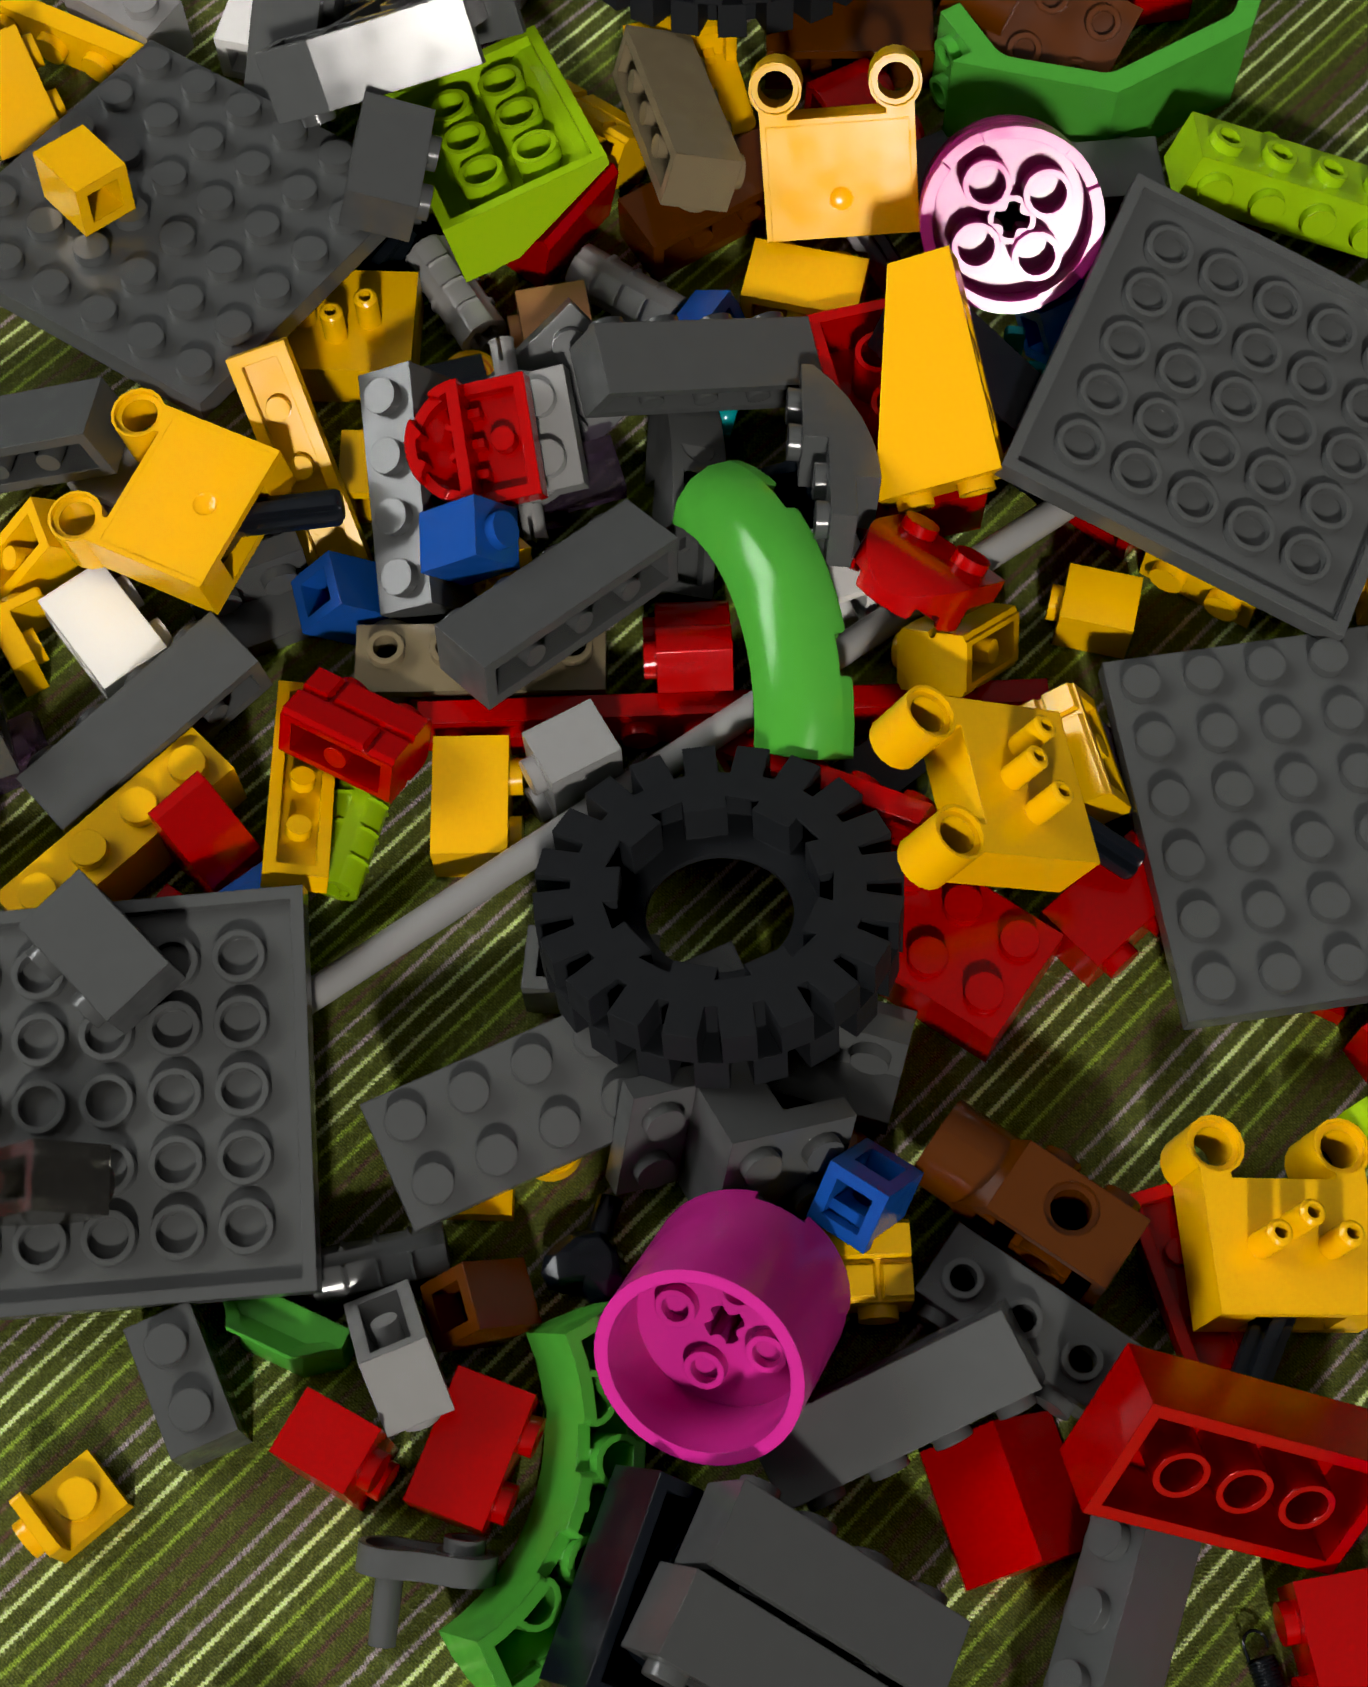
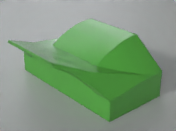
M283 1297L223 1301L225 1328L227 1331L238 1335L244 1350L303 1378L346 1368L355 1353L349 1328Z

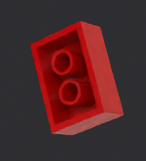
M891 844V851H897L898 846ZM904 874L903 952H899V972L889 997L880 996L896 1006L918 1011L916 1019L986 1063L1053 963L1064 934L986 886L945 883L938 889L927 890L916 886Z

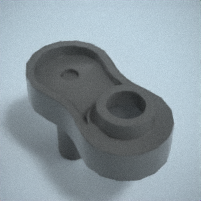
M447 1533L444 1535L443 1543L390 1535H371L359 1538L355 1571L375 1578L367 1644L383 1649L396 1647L403 1581L429 1583L458 1589H487L496 1586L499 1554L486 1548L487 1538L470 1533Z

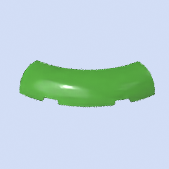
M728 460L708 465L689 480L678 497L672 524L684 529L706 550L719 570L733 600L741 624L751 672L754 706V747L770 749V754L784 757L793 755L801 759L811 760L852 759L854 756L855 730L853 681L849 676H841L836 639L839 634L844 632L845 626L836 590L816 539H813V533L801 512L796 508H786L773 492L776 482L761 470L741 460Z
M609 1301L574 1309L525 1332L539 1374L544 1418H546L542 1465L535 1497L519 1538L497 1573L496 1586L485 1589L459 1616L439 1630L451 1656L475 1687H534L541 1680L539 1676L615 1464L644 1468L646 1441L629 1428L616 1413L602 1389L596 1371L594 1359L595 1332L599 1319Z

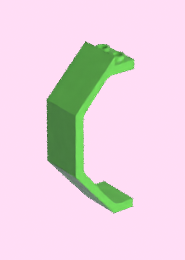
M1238 0L1236 8L1229 16L1112 72H1098L1007 56L993 46L962 4L957 3L940 12L938 34L934 43L933 72L929 81L934 101L941 109H945L942 130L947 137H951L963 127L987 117L1021 115L1037 119L1054 127L1069 141L1074 142L1111 140L1122 136L1133 138L1156 136L1158 138L1184 125L1192 111L1205 115L1230 102L1262 0Z

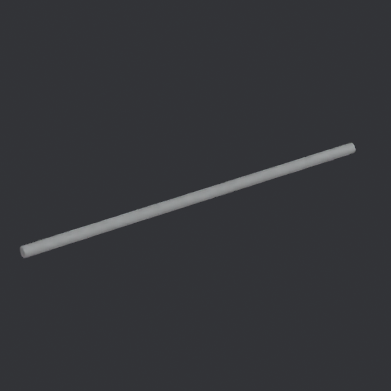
M1042 501L971 548L980 552L990 561L989 569L993 571L1076 516L1046 501ZM880 606L846 628L836 639L840 670L894 636L902 627L925 614L916 609L909 618L904 619ZM749 691L648 758L660 754L673 778H676L684 772L682 749L715 745L716 752L754 727L753 691ZM629 769L615 778V780L632 793ZM586 798L571 807L588 815ZM568 810L311 976L312 1014L535 870L542 849L555 850L552 830Z

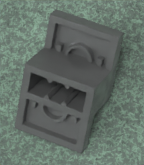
M747 1061L732 1063L731 1088H696L693 1065L679 1068L672 1084L646 1076L624 1079L605 1177L616 1196L643 1189H655L673 1182H678L688 1201L699 1195L717 1190L745 1189L759 1192V1200L779 1206L797 1218L806 1219V1215L830 1161L849 1147L857 1115L845 1097L783 1110L766 1083L754 1084Z

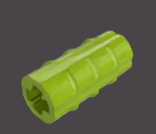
M342 780L339 781L337 790H334L327 894H319L351 902L358 899L365 876L369 873V865L374 850L379 845L378 839L385 819L389 817L388 810L390 804Z

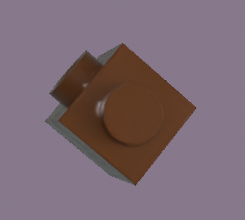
M524 1258L463 1261L420 1286L437 1353L498 1347L542 1324Z

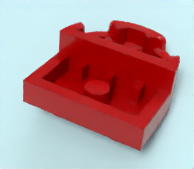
M523 371L465 384L453 378L436 385L427 392L429 398L421 406L414 420H408L404 436L405 455L409 468L415 478L427 490L446 503L472 494L508 506L548 498L529 376Z
M914 511L875 519L854 554L851 567L848 568L857 572L860 570L856 585L876 603L904 619L909 618L917 609L935 621L934 627L936 630L952 632L956 631L968 609L994 602L1006 580L989 569L990 561L980 552L963 545L956 547L938 535L940 527L933 520Z

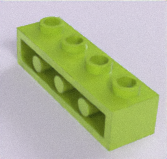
M1194 111L1191 112L1164 156L1169 184L1172 190L1227 218L1368 259V165Z

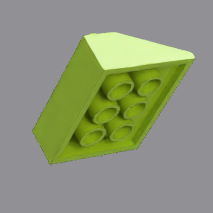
M535 25L526 28V32L523 34L502 39L483 48L482 51L486 62L482 65L383 95L436 109L432 134L441 136L442 143L435 173L425 170L423 183L434 185L430 206L466 283L484 274L492 273L501 266L520 258L610 164L606 152Z

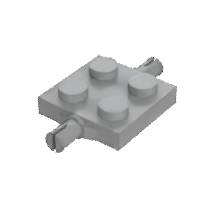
M499 336L500 341L496 337L488 341L495 373L494 376L489 378L523 371L529 376L548 498L512 505L511 507L517 508V511H519L523 540L528 545L538 544L537 540L541 543L549 540L543 505L548 504L562 494L589 489V479L569 369L564 364H559L534 371L518 370L514 337Z

